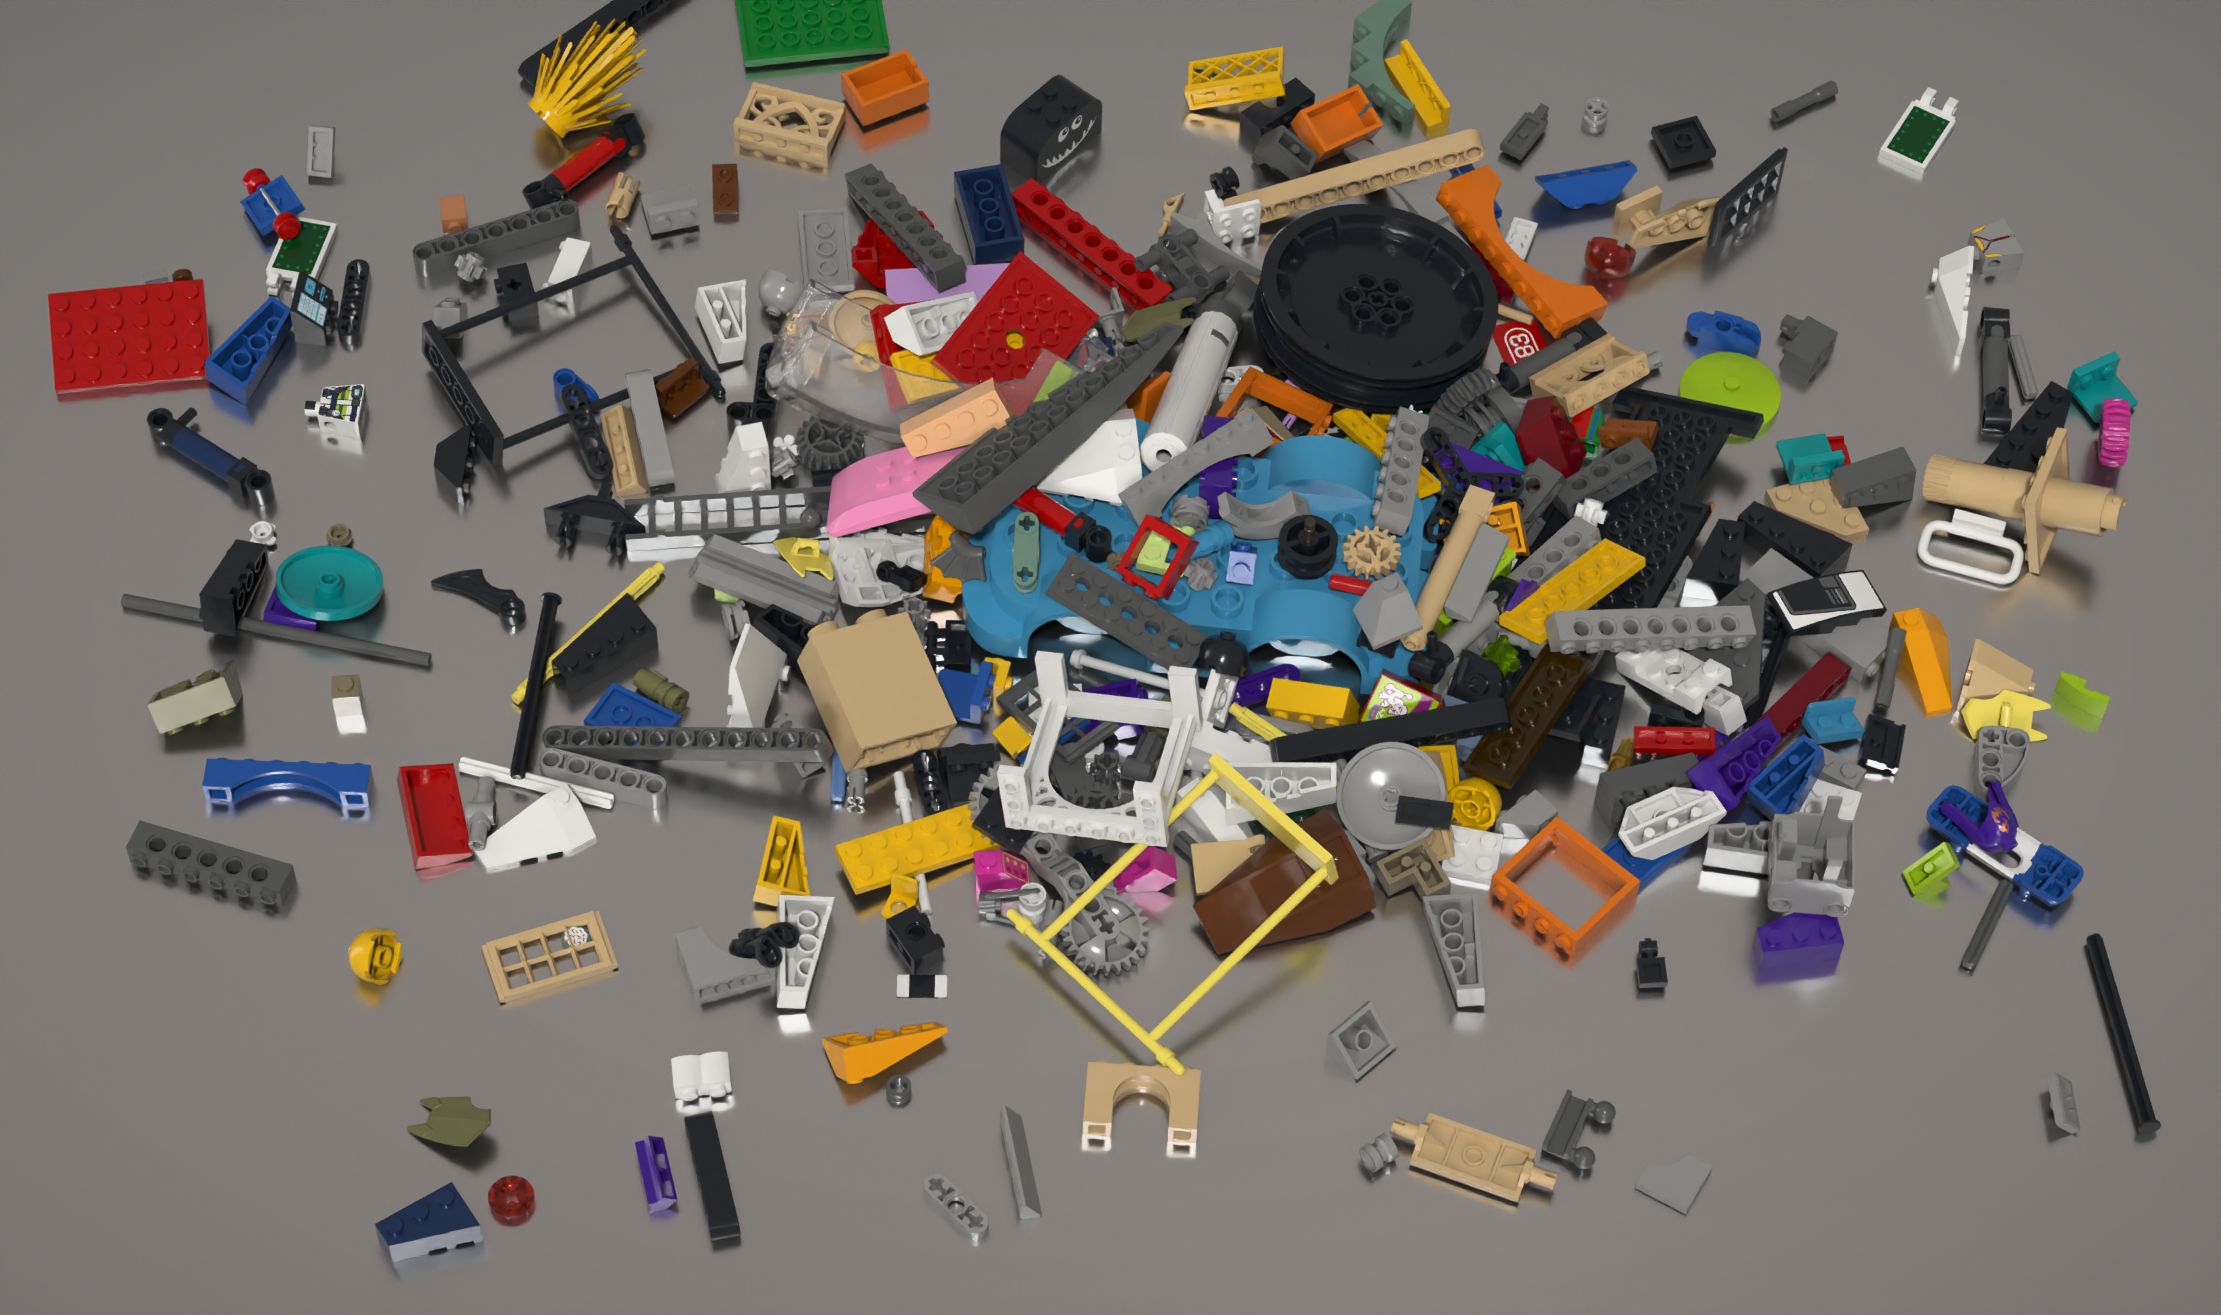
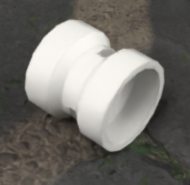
M1031 882L1023 885L1020 890L1039 888L1040 892L1019 896V912L1023 917L1027 916L1030 920H1037L1046 911V891L1042 885Z

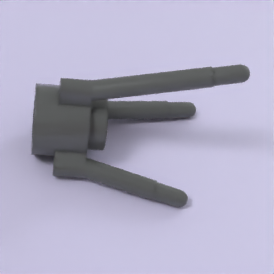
M1022 889L998 893L979 892V914H986V920H995L1016 926L1009 918L996 914V912L1002 911V899L1037 894L1040 892V889Z

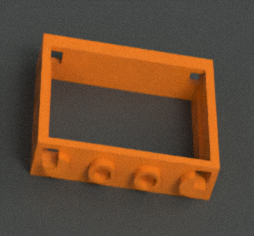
M1249 367L1216 414V417L1233 418L1250 394L1313 423L1314 425L1308 435H1324L1325 430H1328L1333 420V416H1330L1334 404L1253 367ZM1272 437L1274 443L1254 456L1261 458L1269 448L1282 441Z
M1556 816L1492 875L1490 890L1498 896L1497 899L1505 901L1510 905L1517 915L1525 917L1534 924L1540 933L1549 936L1559 948L1563 947L1574 956L1638 895L1640 880ZM1551 840L1617 891L1576 932L1509 880Z

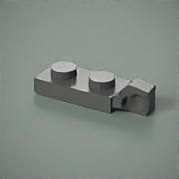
M1541 103L1533 114L1525 112L1501 142L1500 150L1521 160L1546 129L1549 107Z

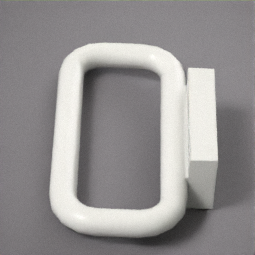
M1955 509L1952 522L1935 520L1925 525L1918 543V555L1925 564L1996 584L2005 585L2016 580L2024 560V551L2021 545L2013 539L2003 537L2006 522ZM1939 530L2008 548L2013 552L2010 570L2007 574H1999L1935 557L1928 552L1931 535L1934 531Z

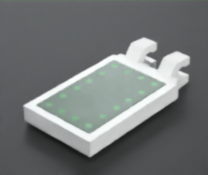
M1928 87L1920 101L1916 99L1910 103L1880 148L1879 155L1923 175L1955 127L1956 120L1954 114L1957 111L1955 107L1958 105L1959 100L1950 97L1941 111L1932 107L1937 91Z
M296 216V219L301 224L299 234L290 240H283L279 237L266 268V275L268 277L266 286H269L268 294L278 296L283 281L287 280L292 281L290 289L293 290V298L299 272H305L318 280L338 232L336 223Z

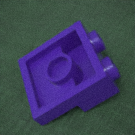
M1136 678L1086 689L1087 693L1149 700L1146 688H1142ZM1090 719L1092 724L1086 727V735L1102 723L1099 720ZM1116 722L1119 724L1120 729L1111 735L1115 734L1119 740L1139 736L1144 733V726L1146 725Z

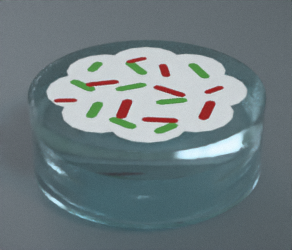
M581 925L567 927L574 946L589 942L590 934L585 927ZM564 929L561 943L563 948L567 949L571 946Z

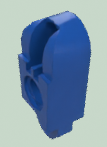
M1715 310L1714 315L1700 311L1688 316L1686 329L1691 336L1698 338L1697 343L1722 352H1735L1750 357L1756 356L1759 352L1761 332L1755 323L1744 320L1743 317Z

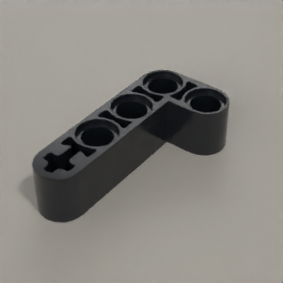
M766 343L760 348L753 402H733L727 407V427L730 433L733 434L737 426L762 422L766 437L775 432L783 375L782 348L777 343Z

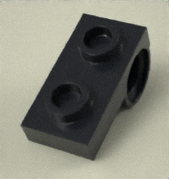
M1653 703L1647 726L1703 728L1705 711L1702 707L1701 712L1695 714L1684 707H1681V710L1678 711Z

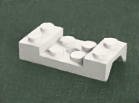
M1659 648L1648 649L1642 652H1637L1635 649H1626L1615 656L1617 672L1695 714L1701 712L1706 695L1719 683L1728 687L1732 685L1730 668L1711 658L1703 662L1679 648H1673L1668 651H1661Z

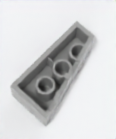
M1762 821L1758 825H1746L1745 823L1709 825L1703 865L1768 875V834L1770 831V821ZM1801 857V869L1797 871V879L1813 880L1815 872L1812 870V858Z
M1478 892L1422 896L1424 915L1457 1006L1486 1005Z

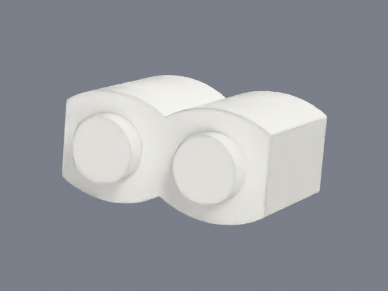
M718 1051L702 1055H683L671 1059L675 1098L692 1101L702 1095H710L717 1098L732 1092L728 1052Z

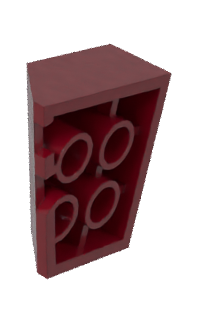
M1556 396L1527 400L1516 433V439L1525 464L1534 463L1539 457L1563 474L1565 479L1580 471L1587 453L1586 446L1581 442L1576 433L1575 426L1569 421L1564 407L1560 405ZM1534 485V486H1533L1534 488H1538V487H1539V489H1540V485Z

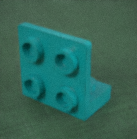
M2115 351L2073 369L2067 389L2073 393L2074 398L2095 423H2100L2102 404L2105 399L2120 398L2121 400H2128L2130 409L2136 407L2138 403L2136 398L2116 375L2120 357Z
M1824 433L1780 440L1776 443V448L1791 485L1831 478V471L1842 467L1845 457L1842 450L1832 451Z

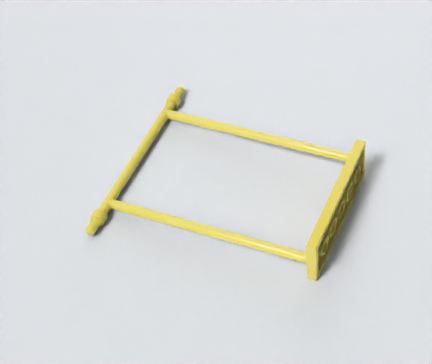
M1216 752L1208 759L1211 771L1172 808L1168 827L1208 788L1216 783L1316 872L1150 1033L1050 942L1064 926L1149 845L1135 843L1042 933L1035 928V923L1027 916L1023 917L1016 909L1010 908L1006 913L1007 917L1016 925L1015 928L1023 936L1027 935L1147 1046L1156 1055L1157 1061L1164 1067L1168 1066L1177 1075H1182L1185 1072L1184 1065L1175 1058L1176 1054L1167 1046L1163 1047L1158 1040L1324 879L1332 885L1339 878L1333 856Z

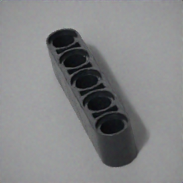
M709 1111L684 1117L686 1133L711 1240L713 1242L741 1236L713 1112Z

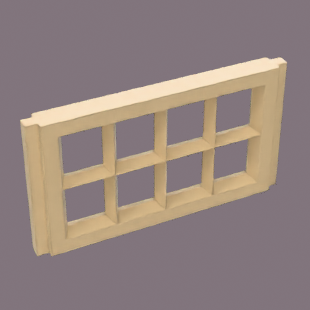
M591 911L493 940L481 946L500 1003L511 1002L618 968V963L599 911ZM587 925L592 941L575 946L568 929ZM564 932V935L567 934L570 945L568 944L569 948L552 953L546 937ZM540 939L545 955L528 960L523 944ZM517 946L522 962L505 967L499 951ZM594 946L600 962L583 967L577 951ZM571 953L576 970L559 974L554 958ZM548 960L553 977L535 981L530 965ZM524 967L529 984L512 989L507 972Z

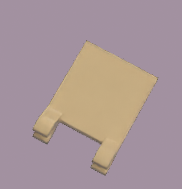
M1254 835L1244 840L1191 844L1196 895L1207 894L1251 856L1250 853L1253 854L1265 844V835Z

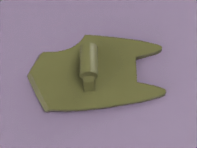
M1195 297L1182 298L1135 310L1120 332L1126 341L1133 342L1164 322L1182 326L1184 329L1194 323V319H1181L1182 309L1194 303L1197 299Z
M466 1096L424 1098L420 1100V1103L432 1109L426 1124L411 1125L407 1127V1130L414 1135L438 1143L468 1147L491 1125V1109L475 1107L471 1103V1097Z

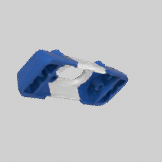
M1952 785L1945 788L1927 810L1926 819L1931 829L1949 840L1953 849L1958 851L1964 850L2017 885L2023 895H2032L2047 906L2054 907L2064 902L2079 885L2084 876L2082 867L2076 861L2053 846L2044 845L2020 828H2017L2015 838L2018 846L2012 849L2020 857V863L2016 867L2008 868L1987 855L1960 827L1941 812L1940 805L1944 801H1950L1978 827L1983 823L1987 816V803L1960 786Z

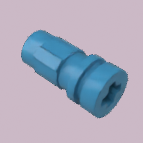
M1219 520L1207 526L1204 531L1191 535L1190 537L1199 541V544L1189 561L1231 545L1234 542V532L1229 523Z

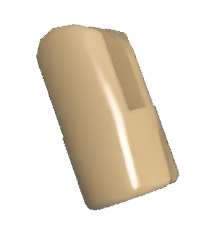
M622 172L617 174L605 205L606 212L609 215H612L614 209L617 208L615 218L618 219L626 218L629 215L641 181L637 180L630 193L628 190L633 177L628 175L622 188H619L624 175Z

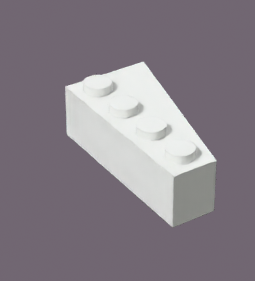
M1203 720L1201 732L1195 731L1184 770L1193 769L1207 775L1211 771L1208 759L1215 752L1226 762H1272L1269 745L1254 739L1248 743L1244 741L1239 733L1231 730L1226 733L1220 732L1212 728L1213 723Z
M1227 762L1285 814L1336 803V763ZM1226 792V826L1257 820Z

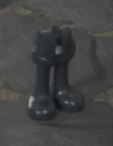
M788 922L773 923L763 929H743L738 933L739 939H733L730 943L729 953L748 959L756 955L760 965L765 968H775L782 961L779 947L785 949L796 947L799 942V933L797 928Z

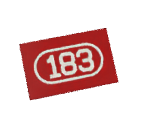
M1535 319L1531 326L1519 321L1496 325L1492 335L1504 362H1508L1510 366L1547 346Z

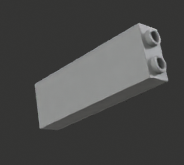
M1771 548L1739 578V585L1748 578L1767 595L1776 589L1812 579L1813 577ZM1766 596L1765 611L1771 612L1778 617ZM1862 618L1857 625L1836 626L1832 633L1795 637L1821 656L1828 652L1834 654L1852 667L1849 676L1862 683L1868 676L1870 678L1873 677L1878 671L1880 664L1886 659V648L1890 632L1873 619Z

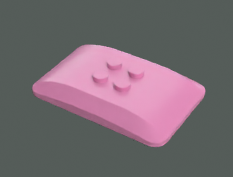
M969 445L915 458L912 457L907 447H902L864 458L839 471L833 477L826 526L828 534L832 537H839L932 512L931 509L914 498L912 492Z

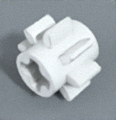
M1585 498L1583 504L1578 502L1574 516L1577 515L1597 527L1598 523L1604 524L1607 511L1602 509L1603 502Z

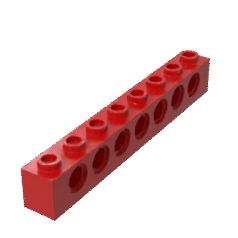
M1031 178L1011 193L1017 215L1109 289L1116 287L1119 296L1136 310L1166 303V296L1173 293L1171 286L1154 275L1150 268L1145 272L1138 271L1134 264L1135 257L1132 254L1126 253L1114 240L1107 238L1095 225H1091L1083 219L1080 213L1073 211L1061 198L1055 197L1043 184H1039Z

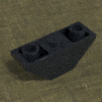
M465 425L436 446L434 459L436 481L458 503H464L465 493H470L471 479L468 477V473L473 472L474 457H471L472 451L477 449V436H473L471 425Z

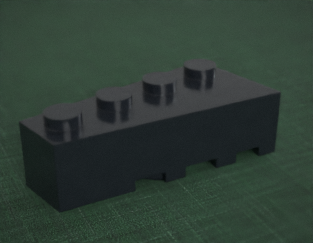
M771 604L754 617L753 627L785 652L788 665L803 676L797 660L809 640L808 632L818 624L810 625L802 621L803 617L775 604Z

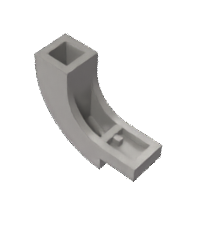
M1293 491L1288 492L1275 501L1259 505L1244 503L1227 492L1217 497L1221 518L1229 523L1235 536L1246 539L1277 538L1282 526L1288 520L1296 516L1311 515L1308 500Z

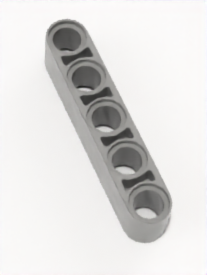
M651 369L625 373L626 386L649 488L674 484L675 476Z
M547 748L539 755V766L542 776L613 793L615 800L650 809H660L668 801L666 781L658 774L556 748Z

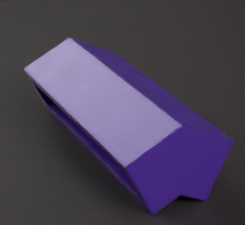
M647 1136L644 1140L635 1142L651 1213L668 1209L677 1200V1195L663 1137Z

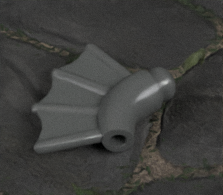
M959 531L950 534L949 541L951 546L930 561V565L941 570L943 577H955L961 580V583L974 579L986 581L983 562L986 556L985 547L972 545Z

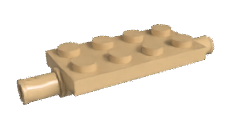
M1430 1112L1425 1123H1420V1125L1397 1116L1394 1119L1395 1122L1392 1124L1390 1134L1414 1141L1415 1149L1410 1159V1165L1517 1203L1525 1183L1531 1182L1549 1188L1552 1191L1554 1189L1559 1173L1535 1166L1534 1159L1537 1153L1535 1149Z

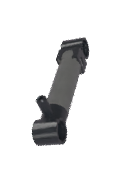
M1983 307L1981 312L1980 351H1983L1984 392L1982 431L2008 434L2011 428L2012 409L2009 408L2008 371L2009 309Z
M1587 318L1578 326L1574 325L1563 331L1559 340L1512 366L1508 362H1501L1499 373L1495 375L1501 386L1511 395L1530 384L1528 377L1608 333L1594 318Z

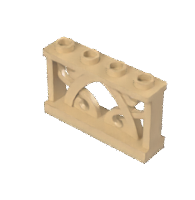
M752 82L751 89L739 116L736 117L733 123L734 140L828 163L831 156L830 152L842 124L846 120L845 104L767 84ZM761 103L764 112L759 111L755 104ZM796 112L807 125H799L791 130L781 127L776 117ZM751 113L757 116L753 121L748 120ZM827 120H832L828 125L818 126L824 124ZM819 132H828L826 138L819 137Z
M1608 333L1528 378L1533 399L1555 395L1560 405L1564 407L1566 415L1573 417L1643 378L1650 371L1645 352H1638L1616 341L1615 336ZM1604 369L1601 374L1590 380L1579 381L1592 372Z

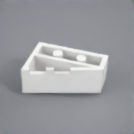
M762 422L737 426L727 447L728 454L721 461L722 468L714 478L717 492L732 493L771 490L769 447Z

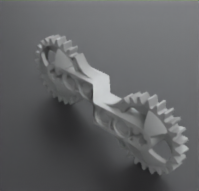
M991 767L988 769L987 776L980 775L978 779L980 783L974 782L972 789L974 792H970L968 798L972 802H969L967 807L968 810L973 811L970 814V820L974 821L989 800L981 793L983 789L988 788L995 791L999 786L997 772ZM1040 790V793H1047V791ZM1050 800L1045 801L1040 805L1052 807L1056 802H1052ZM1035 831L1020 852L1027 859L1035 873L1056 888L1063 899V912L1094 883L1082 864L1061 850L1053 837V833ZM993 840L990 841L991 845L995 843ZM1000 845V849L1007 850L1006 848ZM1035 848H1045L1048 854H1039ZM1069 883H1078L1081 889L1074 890L1069 886ZM1106 886L1087 904L1093 906L1096 912L1090 913L1083 908L1075 916L1076 920L1073 918L1059 932V935L1067 936L1061 943L1062 946H1070L1066 955L1075 954L1076 958L1073 963L1084 962V971L1089 966H1092L1094 975L1097 974L1099 969H1103L1105 976H1108L1110 969H1113L1115 974L1119 975L1121 966L1128 971L1131 967V962L1137 964L1140 959L1138 955H1144L1146 949L1143 946H1147L1150 940L1145 937L1149 934L1150 928L1144 926L1148 921V917H1140L1144 908L1139 907L1135 909L1133 906L1136 899L1134 898L1129 902L1126 901V892L1120 897L1117 896L1116 887ZM1119 933L1136 944L1134 950L1115 943ZM1105 949H1106V952H1107V961H1108V962H1105Z

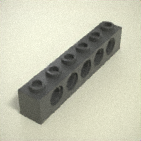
M139 821L126 846L129 860L136 866L154 868L166 875H178L190 882H202L214 889H226L233 891L241 897L250 896L270 905L277 904L283 906L296 881L292 864L144 821Z

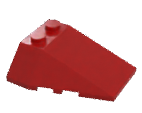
M918 211L919 215L923 219L926 218L934 229V224L923 211ZM869 217L864 226L863 234H860L858 237L857 245L851 249L852 267L877 288L886 289L885 270L916 267Z

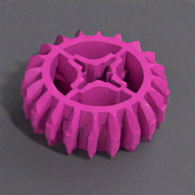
M2120 398L2105 399L2102 404L2098 435V458L2101 465L2116 467L2123 466L2126 463L2131 414L2128 400H2121Z

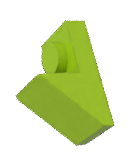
M1943 842L1902 872L1912 893L1917 895L1951 885L1947 875L1961 865L1951 845Z

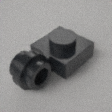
M889 560L879 563L876 569L877 577L880 580L891 582L904 591H914L927 582L928 574L908 565L899 568L894 562Z
M1644 938V941H1639L1640 958L1636 960L1639 988L1667 987L1665 957H1657L1658 946L1656 940Z

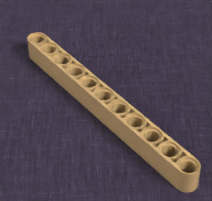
M1467 129L1223 200L1224 207L1260 199L1261 224L1477 162L1485 156V149L1479 131Z

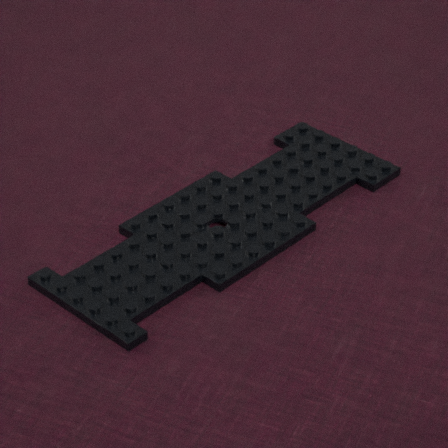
M1626 386L1619 390L1613 400V409L1631 413L1628 420L1657 422L1658 432L1651 452L1654 454L1658 472L1604 503L1602 509L1607 511L1604 524L1598 523L1597 528H1599L1601 540L1606 538L1645 557L1646 566L1587 610L1658 607L1712 513L1711 505L1694 502L1692 499L1729 435L1754 439L1764 422V417L1761 413ZM1614 448V449H1610V451L1608 452V454L1611 453L1612 451L1616 450V449H1615V448ZM1554 503L1550 505L1543 517L1546 524L1532 546L1529 547L1530 556L1569 522L1554 506ZM1520 556L1511 573L1528 557ZM1497 640L1486 658L1495 662L1504 674L1506 684L1504 699H1509L1536 658L1530 656L1528 650H1523L1520 646L1499 645ZM1600 650L1596 653L1578 651L1575 654L1591 660L1593 668L1548 734L1578 742L1582 740L1603 703L1601 695L1582 690L1605 650Z

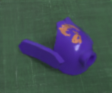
M1998 779L1990 780L1988 798L1991 803L1986 805L1988 810L1987 816L1979 827L1950 801H1944L1940 805L1942 814L1960 827L1982 850L1988 853H1997L2003 850L2006 853L2018 846V842L2015 839L2017 828L2019 827L2018 822Z

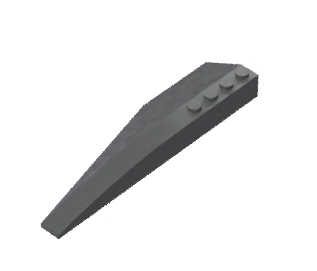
M1167 322L1162 323L1138 338L1137 345L1123 347L1118 350V356L1109 362L1102 360L1095 365V371L1088 375L1083 372L1048 393L1049 399L1035 401L1027 406L1029 411L1018 418L1013 415L1006 419L1007 425L999 430L995 427L991 428L913 491V497L956 529L971 534L981 531L984 525L1000 515L1008 505L1018 500L1026 490L1036 485L1044 475L1079 447L1128 399L1184 331L1183 327Z

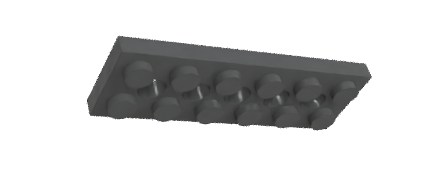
M1073 552L1045 593L1168 671L1170 666L1191 668L1199 656L1202 641L1208 638L1204 633ZM1081 583L1085 585L1088 591L1079 590L1075 584ZM1099 598H1106L1111 605H1103ZM1122 612L1130 613L1134 619L1128 620L1124 618ZM1145 626L1153 627L1157 634L1148 633ZM1168 640L1177 642L1180 648L1171 647Z

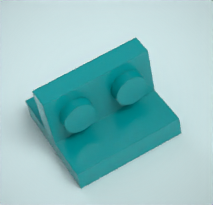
M1502 421L1496 424L1470 449L1520 471H1523L1528 465L1525 464L1516 436Z

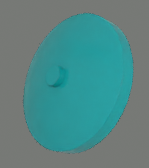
M326 545L300 550L286 558L276 572V593L280 601L291 611L315 620L338 621L364 614L378 603L383 592V574L378 564L369 556L347 547Z

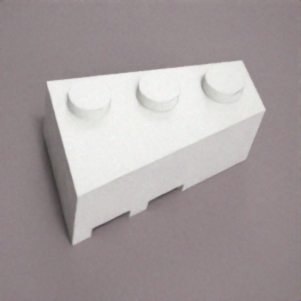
M746 279L698 287L695 310L719 364L743 360L746 344Z

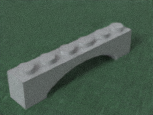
M1250 408L1135 484L1129 486L1119 493L1118 496L1130 518L1140 527L1146 514L1158 518L1163 515L1162 509L1174 493L1200 471L1233 456L1250 454L1253 457L1274 443L1264 421Z

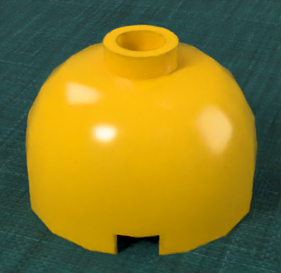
M1478 777L1466 778L1457 783L1448 794L1449 802L1454 803L1452 820L1455 818L1458 822L1462 823L1460 827L1486 831L1495 823L1500 815L1502 799L1498 789L1489 781Z
M371 928L362 931L355 937L349 947L348 954L350 968L358 978L377 985H383L390 981L386 978L390 971L394 974L397 972L402 957V945L396 941L395 936H398L396 932L384 928Z

